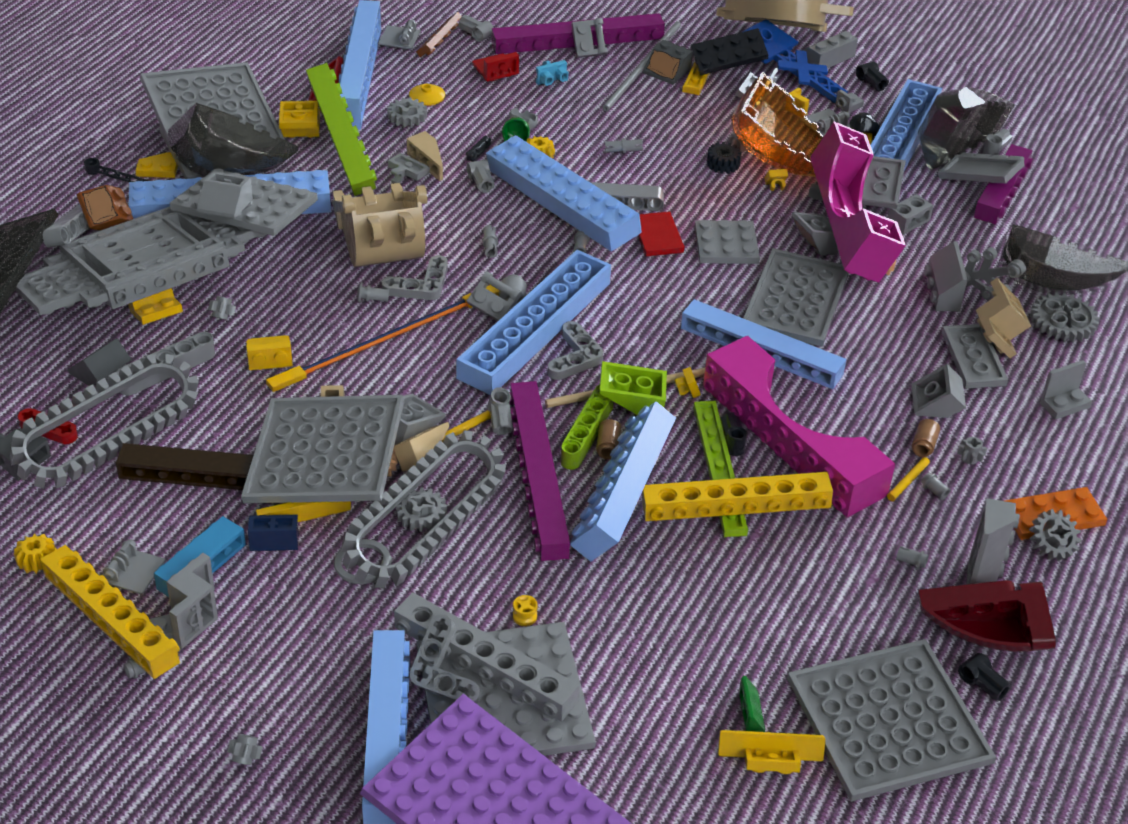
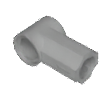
M463 15L459 21V28L472 34L473 38L478 42L492 35V28L494 27L489 21L480 22L467 15Z
M1002 129L994 135H988L982 154L999 155L1000 151L1012 141L1013 136L1010 134V131Z
M485 159L467 162L469 179L474 180L478 190H481L483 193L490 192L494 188V180L490 174L488 161Z
M501 387L495 388L491 392L487 408L491 414L493 433L506 435L513 430L509 404L511 395L507 389Z

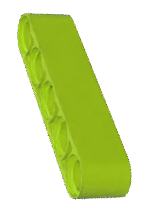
M600 384L595 387L562 443L561 465L566 469H577L581 465L598 436L599 424L603 420H607L613 410L614 402L599 394Z

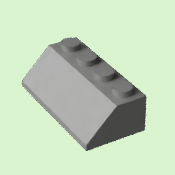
M986 498L968 561L966 585L997 581L998 577L1003 576L1005 566L1003 561H1007L1009 556V547L1007 546L1013 544V528H1017L1019 524L1020 514L1016 513V503Z

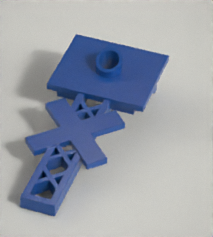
M765 19L743 31L759 29L768 52V59L761 61L764 64L772 60L776 61L778 70L790 71L798 77V84L811 86L835 104L837 95L834 93L843 90L848 94L847 90L825 76L828 74L827 65L808 63L807 51L796 50L795 54L790 50L798 45L799 42L769 20Z

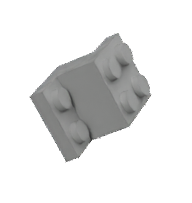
M204 553L191 560L187 566L177 574L172 575L167 581L171 606L169 614L173 637L181 649L218 620L211 560Z

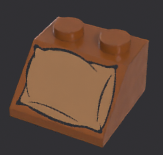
M104 185L76 194L90 229L101 231L133 220L131 209L126 202L125 194L121 188Z

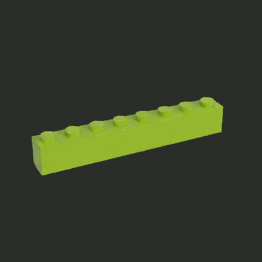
M327 63L307 69L306 72L354 196L362 194V187L371 186L373 190L376 189L374 182L377 180L374 169L370 170L369 168L371 161L368 154L364 155L363 151H366L363 141H358L359 131L356 125L352 126L354 119L351 111H346L348 104L345 97L341 98L340 96L343 93L340 84L334 81L337 80L334 69L330 70Z

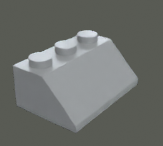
M844 31L809 46L802 51H807L808 63L827 65L828 69L855 57L858 38L850 32Z
M953 241L930 256L929 263L924 268V275L928 277L927 288L931 290L930 301L934 303L935 311L960 312L968 279L958 241Z

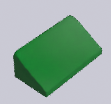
M742 676L739 697L745 731L765 732L758 690L747 676Z

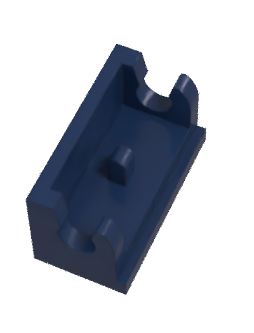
M298 515L249 516L248 540L250 551L298 550Z

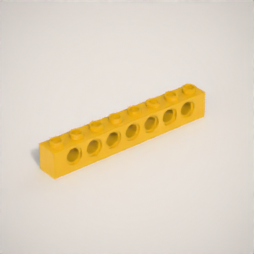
M828 472L645 485L643 488L642 505L645 521L831 508L833 489Z
M64 545L40 559L45 577L153 679H156L180 663L178 656L180 649L173 638L169 639L166 637L160 626H154L144 612L140 613L130 599L126 600L117 587L113 588L110 586L104 575L99 576L89 562L85 563L77 551H72L67 545Z

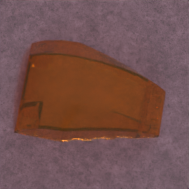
M762 72L742 96L731 115L732 129L736 137L749 152L763 162L777 169H787V172L796 175L816 177L810 157L824 137L818 130L819 126L815 121L811 123L805 116L807 112L802 107L799 109L793 103L795 99Z

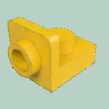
M798 87L788 93L786 109L803 118L807 115L810 100L801 95L802 89Z

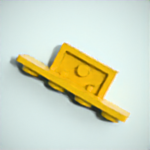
M721 730L719 733L718 755L744 757L746 769L756 773H763L765 771H777L781 774L800 773V760H824V735Z

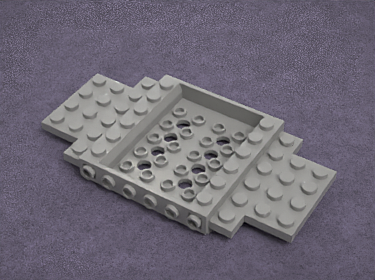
M170 207L75 239L69 244L60 245L61 253L42 259L44 268L12 278L10 283L12 288L39 315L51 314L54 310L62 307H71L79 301H82L89 308L101 306L105 302L112 309H116L230 267L228 257H235L245 251L244 244L250 239L264 237L267 234L170 210Z

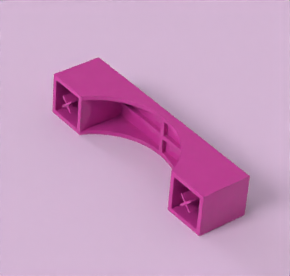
M833 122L810 159L844 270L850 274L862 276L868 281L873 280L879 283L906 245L898 222L862 209L864 183L874 156L867 135Z
M748 335L707 354L703 387L706 391L710 392L729 411L739 416L740 421L749 430L753 431L763 443H766L776 455L780 456L797 473L828 472L833 489L832 504L848 518L887 497L895 463L865 437H837L822 434L796 423L785 415L770 395L775 359Z

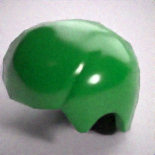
M520 117L508 119L502 127L504 142L515 135L527 142L530 136L528 123Z

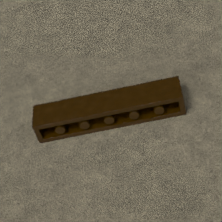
M123 443L116 460V467L119 479L243 490L254 455Z

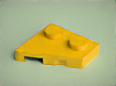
M166 152L139 159L135 171L138 177L175 178L178 165L171 152Z

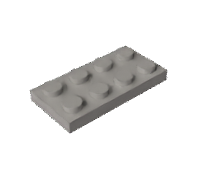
M979 324L943 326L941 333L958 373L963 380L965 389L1007 386L1008 378L992 343H989L984 337L983 333L985 330Z

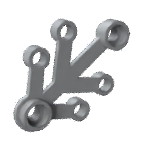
M992 247L983 252L984 260L980 270L975 271L974 269L976 263L981 259V254L977 250H972L967 254L968 263L964 267L968 279L966 286L973 285L981 291L982 297L986 300L994 297L992 294L994 289L991 286H986L978 279H983L991 285L990 282L996 279L995 277L1009 275L1012 278H1018L1026 271L1025 264L1019 259L1013 260L1008 266L990 269L993 260L998 255L997 251ZM1004 284L1012 292L1011 287L1007 284Z

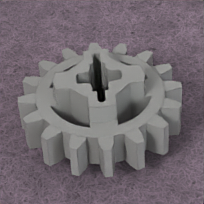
M402 98V101L396 99L395 103H390V106L387 107L388 119H391V123L396 122V126L400 124L403 127L409 125L413 127V124L419 126L420 122H425V118H427V106L424 105V102L418 103V99L414 101L412 98Z
M421 487L420 491L416 492L414 490L396 507L397 520L402 521L403 527L410 525L411 531L419 528V531L423 532V529L426 527L430 531L432 525H437L447 514L446 499L441 498L440 492L433 494V489L430 488L426 492Z
M1050 509L1047 512H1042L1032 521L1034 526L1029 531L1033 532L1034 535L1030 537V540L1036 541L1037 544H1035L1034 549L1040 548L1041 556L1048 554L1049 560L1056 558L1057 561H1061L1072 556L1079 549L1076 544L1080 543L1081 539L1076 535L1081 533V530L1074 528L1077 524L1076 521H1069L1070 514L1064 517L1062 510L1055 513L1053 509Z

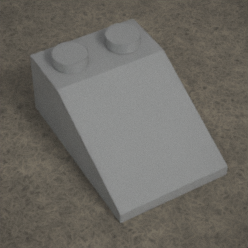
M414 394L403 396L404 405L394 445L436 426L445 418L446 414Z

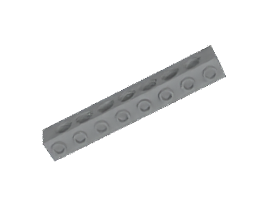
M413 592L394 611L395 628L405 630V634L415 638L419 643H422L432 618L440 614L448 616L453 621L455 630L444 657H448L457 662L461 667L475 672L482 679L498 685L503 691L521 698L523 702L542 710L549 717H554L562 722L579 702V684ZM445 621L436 627L440 630L439 635L442 630H447L448 628ZM432 635V639H436L440 643L443 642V640L439 638V635L438 637ZM432 644L429 646L432 649L438 651L439 653V647L437 645Z

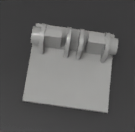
M408 20L405 27L387 25L378 45L398 47L405 50L413 49L421 30L416 29V22L414 20Z
M828 108L801 118L804 123L822 137L825 136L833 122L850 128L848 123L850 114L845 111L836 114Z
M128 539L122 543L121 549L112 557L111 563L104 568L102 575L105 576L111 586L143 595L154 579V572L164 564L166 559L136 550V542Z

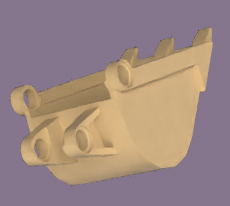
M726 0L725 7L717 8L716 16L724 17L727 20L755 23L767 19L774 25L811 28L813 31L826 32V14L853 16L854 7L828 4V0Z
M400 183L391 184L392 193L374 195L371 186L362 187L363 196L353 198L351 194L344 195L342 190L333 191L334 200H332L338 228L339 230L343 229L349 256L354 267L424 257L425 228L422 204H427L425 185L416 186L415 192L403 191Z

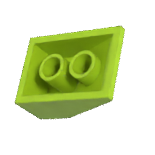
M602 361L599 394L636 415L644 406L647 405L649 407L655 401L662 407L665 406L667 371Z

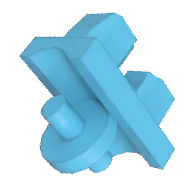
M547 60L543 62L542 66L536 67V83L538 85H552L556 80L568 81L569 72L567 71V62L565 60L550 63Z

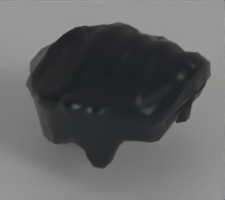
M866 112L854 115L849 122L851 129L859 132L873 133L872 137L874 138L881 127L875 118Z

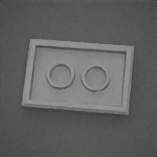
M873 156L864 183L862 205L897 209L906 160Z

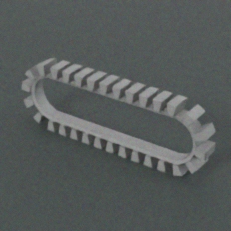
M155 353L146 355L144 365L138 359L131 364V368L127 365L120 369L119 375L117 372H114L108 376L107 381L105 378L98 381L95 388L93 384L85 388L84 395L79 391L72 396V401H70L69 397L61 401L60 408L55 404L48 408L47 415L45 411L37 414L35 422L32 417L24 421L22 432L16 429L12 436L11 466L18 464L17 475L23 481L31 472L35 474V487L44 489L46 478H54L56 488L63 487L67 481L66 472L73 482L81 477L82 471L84 475L91 472L94 464L96 468L103 465L106 457L108 461L115 458L117 452H120L123 443L139 444L141 437L143 440H146L152 436L153 431L155 434L162 431L164 424L166 427H169L175 423L176 418L179 421L186 417L188 408L193 409L198 392H196L199 384L197 375L188 377L191 366L185 361L178 369L172 366L174 355L165 354L163 363L156 364ZM150 375H168L174 378L181 386L182 395L177 400L60 466L44 467L38 465L27 453L26 448L32 440Z
M464 430L459 442L454 432L446 435L443 442L440 440L434 446V449H430L425 457L417 461L415 466L413 465L406 474L404 473L398 479L397 483L395 482L391 485L388 492L385 491L383 493L382 501H374L369 509H365L360 514L359 519L357 517L351 522L341 546V552H346L342 561L346 570L357 564L359 568L355 579L362 584L367 574L376 576L374 588H385L389 576H391L395 586L403 583L407 575L410 577L416 571L417 566L419 568L426 558H429L435 552V549H438L454 531L456 532L461 527L463 522L465 523L470 518L471 514H474L479 509L480 505L482 506L488 500L489 496L491 497L497 491L506 469V464H500L504 456L501 449L497 448L490 453L487 449L491 439L483 435L480 444L472 442L473 431ZM458 452H468L476 455L484 462L488 472L487 476L397 563L381 566L370 562L364 557L359 546L360 540L451 455Z

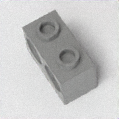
M916 194L898 203L897 209L889 208L888 219L898 222L901 234L904 235L929 222L934 205Z

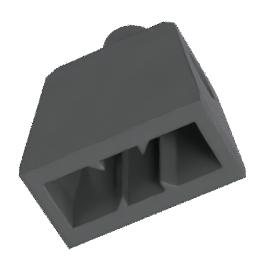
M14 429L6 436L0 433V465L19 481L21 478L17 475L18 464L11 466L10 462L12 436L16 431ZM41 436L32 440L26 448L29 457L38 465L51 456L48 440Z

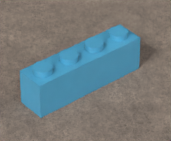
M222 516L154 572L156 589L169 597L167 581L172 575L177 574L191 560L196 559L202 553L210 557L213 574L246 546L244 529Z

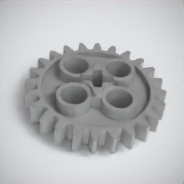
M1055 292L1054 296L1050 293H1047L1046 297L1041 295L1040 299H1036L1035 303H1033L1030 317H1032L1031 323H1035V328H1041L1040 333L1047 332V337L1053 335L1056 341L1059 338H1062L1063 342L1070 339L1072 343L1075 342V339L1082 342L1083 337L1089 339L1090 335L1093 336L1095 331H1097L1100 317H1097L1098 312L1094 311V306H1088V301L1082 302V297L1075 299L1074 294L1069 297L1065 292L1062 296Z

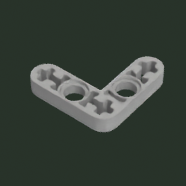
M441 255L433 256L429 260L424 280L389 276L382 280V289H389V296L436 300L440 298L448 271V260ZM437 276V277H440V278L433 279V278H431V277Z
M568 321L563 324L562 337L575 352L551 360L548 363V376L554 380H561L602 363L603 349L578 322ZM578 342H586L588 344L580 345ZM572 361H579V362H581V363H580V364H572L571 362H572Z
M436 615L428 626L410 670V679L420 688L455 701L464 694L457 691L458 686L467 690L473 686L472 690L475 692L474 697L469 696V698L477 704L482 697V689L477 683L440 669L454 634L455 626L448 616ZM445 621L448 628L447 630H442L439 635L440 630L436 627ZM432 635L435 637L439 635L443 642L440 643L438 640L432 639ZM432 644L439 647L437 656L428 658L426 655L428 646ZM424 659L425 661L432 663L433 667H430L429 665H427L426 667L424 663H421L422 660ZM426 667L425 672L428 674L427 679L422 678L421 682H419L420 678L417 676V673L423 672ZM450 677L453 682L452 687L447 691H442L439 686L441 679Z

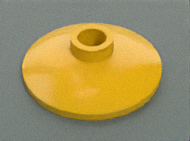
M420 84L410 90L409 98H412L413 101L418 99V103L424 102V105L431 106L439 104L444 100L445 91L434 84Z

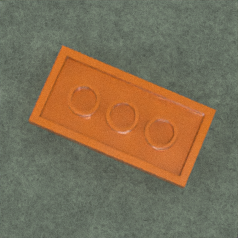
M1088 487L1004 500L1016 503V513L1020 514L1018 527L1014 529L1020 540L1030 539L1034 535L1033 532L1029 531L1034 526L1032 521L1039 514L1053 509L1055 513L1062 510L1064 517L1070 514L1069 521H1076L1077 524L1074 528L1078 530L1105 526L1108 520Z

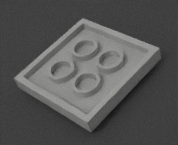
M695 220L694 228L699 263L759 264L760 255L753 221Z

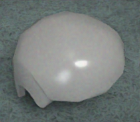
M518 108L510 110V118L520 117L528 123L530 130L536 127L538 116L534 113H529L528 110L520 113Z

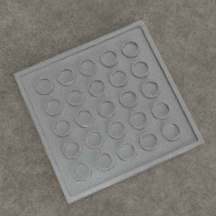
M248 62L140 74L142 85L175 159L284 145L285 139Z
M403 394L271 398L241 495L243 503L382 501L404 405Z
M565 622L485 632L580 685L579 702L562 722L554 717L547 716L535 706L526 704L521 698L512 693L503 691L491 681L482 679L475 672L461 667L454 660L448 657L443 658L440 669L477 683L482 689V697L477 704L542 755L547 756L595 749L596 741ZM416 641L417 653H418L419 648H420V646H421V643H419L418 641ZM428 646L426 649L427 657L433 658L437 656L438 651ZM424 659L422 660L421 663H424L426 667L427 665L433 667L432 663H429ZM426 667L421 672L422 678L425 679L428 677V674L425 672ZM450 677L441 679L440 689L442 691L449 690L452 687V679ZM458 686L457 691L464 693L467 697H474L475 692L472 690L473 686L469 690ZM424 689L431 724L455 700Z
M926 639L788 673L787 680L815 734L825 736L824 751L851 802L995 763L996 756Z

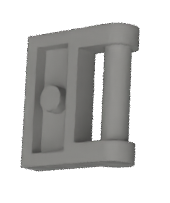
M602 18L571 23L577 58L608 54L604 42ZM591 27L596 29L598 49H594Z
M486 271L466 301L469 305L499 321L515 306L521 297L522 291L507 286L494 278L493 274ZM488 284L510 296L508 301L487 290Z

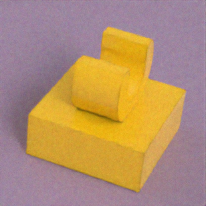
M787 169L768 170L764 177L765 185L770 184V190L774 191L775 184H779L781 190H784L786 186L785 180L788 177Z
M691 367L683 369L685 378L680 377L675 380L680 395H685L690 391L693 398L701 396Z

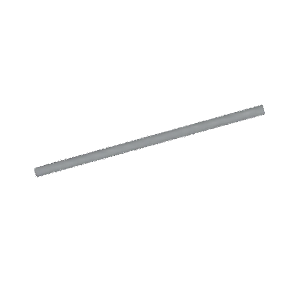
M676 21L659 42L662 40L669 41L681 27V23ZM652 50L604 104V111L607 112L644 70Z

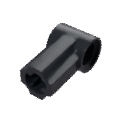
M872 61L856 67L857 78L860 81H868L878 92L883 91L888 86L889 80L879 72L876 62Z
M727 412L724 416L720 417L729 455L740 456L745 451L748 433L742 427L739 416H736L734 412Z
M982 653L974 654L958 667L959 676L965 683L970 685L977 684L995 700L1000 701L1011 689L1012 684L992 669L990 660Z

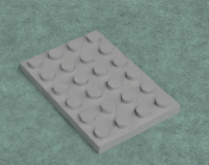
M220 168L212 170V172L215 171V172H221V173H227V174H233V175L244 176V175H241L240 173L227 172V171H224L223 169H220ZM210 172L171 201L170 210L275 236L313 205L318 198L317 193L310 192L307 189H298L290 185H281L273 181L251 177L253 200L236 218L228 219L224 216L207 215L206 213L197 212V205L203 182L212 173Z
M772 248L743 319L802 342L823 347L849 273L844 270L843 264Z

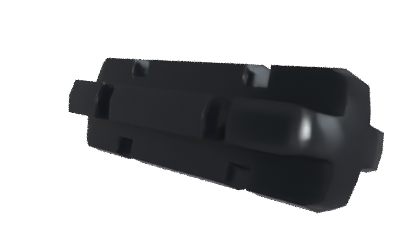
M483 136L466 152V159L473 162L491 145V138Z

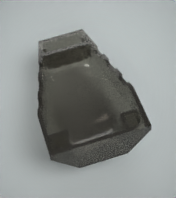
M971 87L945 91L937 95L918 130L922 153L927 167L932 170L946 165L956 155L966 153V149L971 148L973 150L976 148L978 142L984 143L988 135H994L1001 130L1015 104L992 93Z
M195 103L168 129L170 147L177 159L190 171L203 177L218 168L227 172L240 173L241 175L268 174L298 152V146L280 137L274 139L265 130L261 132L255 130L254 125L251 123H240V118L199 103Z
M1015 224L1012 225L1005 238L999 259L1003 267L1008 266L1015 259L1021 260L1026 266V271L1020 277L1012 279L1017 284L1028 289L1050 293L1051 295H1054L1055 292L1059 295H1063V293L1075 295L1094 291L1112 283L1128 272V261L1106 255V258L1096 255V250L1089 248L1088 252L1077 249L1078 244L1069 242L1066 245L1060 243L1061 238Z

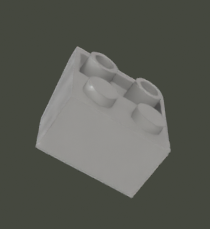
M213 171L203 182L197 212L206 213L207 215L224 216L228 219L236 218L253 200L251 177Z

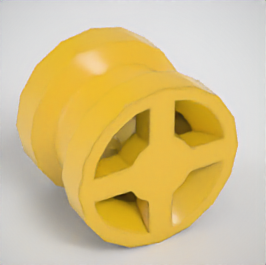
M521 595L514 600L513 620L516 624L530 626L536 622L538 603L534 597Z

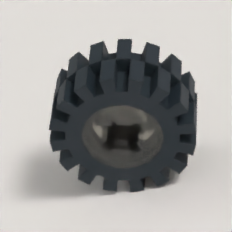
M719 142L715 145L712 144L708 148L707 166L711 170L714 169V172L720 171L721 174L723 172L730 174V171L733 173L740 167L742 151L735 144L731 146L729 142L728 144H725V142H722V144H719Z

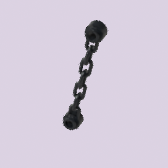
M88 158L84 161L85 171L90 175L99 173L114 179L127 181L128 183L134 182L131 181L132 178L137 179L136 181H150L100 166L97 158Z

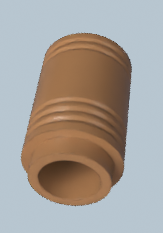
M613 419L603 420L599 424L596 451L603 459H611L610 454L612 450L619 444L617 439L621 435V425Z
M923 419L919 422L912 442L913 452L917 456L927 457L933 453L940 433V425L936 421Z

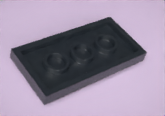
M758 28L691 44V51H693V57L700 75L768 59V52Z

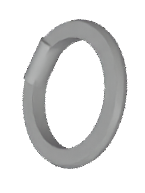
M370 539L360 540V548L374 549L383 556L381 566L391 565L393 558L389 550L382 543ZM340 549L334 559L335 571L347 582L362 584L355 579L356 575L350 574L343 569L342 560L346 552H341ZM367 574L363 584L375 582L376 576Z

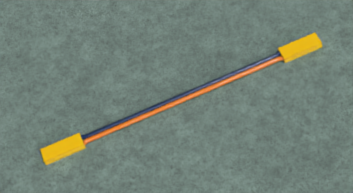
M491 285L486 287L487 290L499 296L498 289ZM471 293L463 296L462 301L302 368L299 365L266 379V384L273 392L306 379L308 373L461 308L467 306L472 308L473 306L469 305L466 301Z

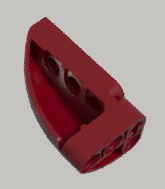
M1009 580L918 590L922 613L945 631L967 642L985 648L1011 652L1055 649L1056 647L1055 633L1044 586L1041 581L1020 583L1017 590H1015L1014 582Z

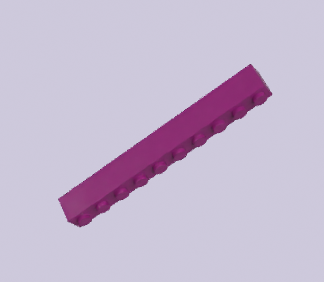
M660 13L602 18L605 44L657 40L664 36L665 23ZM576 21L492 28V46L495 54L575 47L571 23ZM591 27L593 45H598L596 29Z
M537 381L511 383L509 404L512 406L510 411L511 418L514 420V423H512L513 436H517L515 438L516 452L520 451L521 453L518 454L519 468L523 467L524 469L521 470L522 484L527 485L524 487L525 500L530 501L527 504L528 516L533 517V520H531L532 535L536 534V538H534L535 552L540 553L541 561L569 559L570 539Z

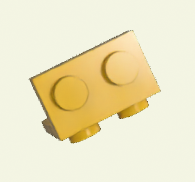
M289 336L250 338L246 341L249 370L293 366Z

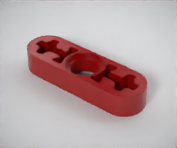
M32 408L20 411L18 414L20 427L23 429V422L31 417L35 422L36 415L41 413V411ZM67 421L41 436L61 444H71L77 440L78 433L76 425Z

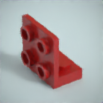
M517 52L501 53L473 60L472 65L487 82L495 81L496 79L519 74V54Z

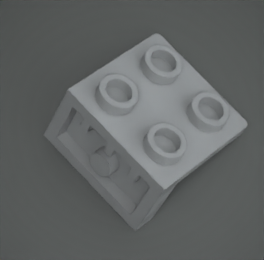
M1084 360L1053 369L1047 376L1040 404L1055 420L1091 407L1092 401L1079 389L1087 364Z

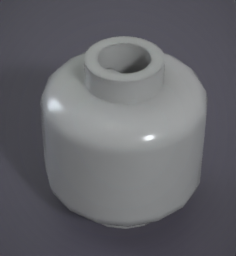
M515 274L502 279V283L522 291L521 297L516 303L518 304L526 296V282L522 277ZM499 290V297L508 301L510 296Z

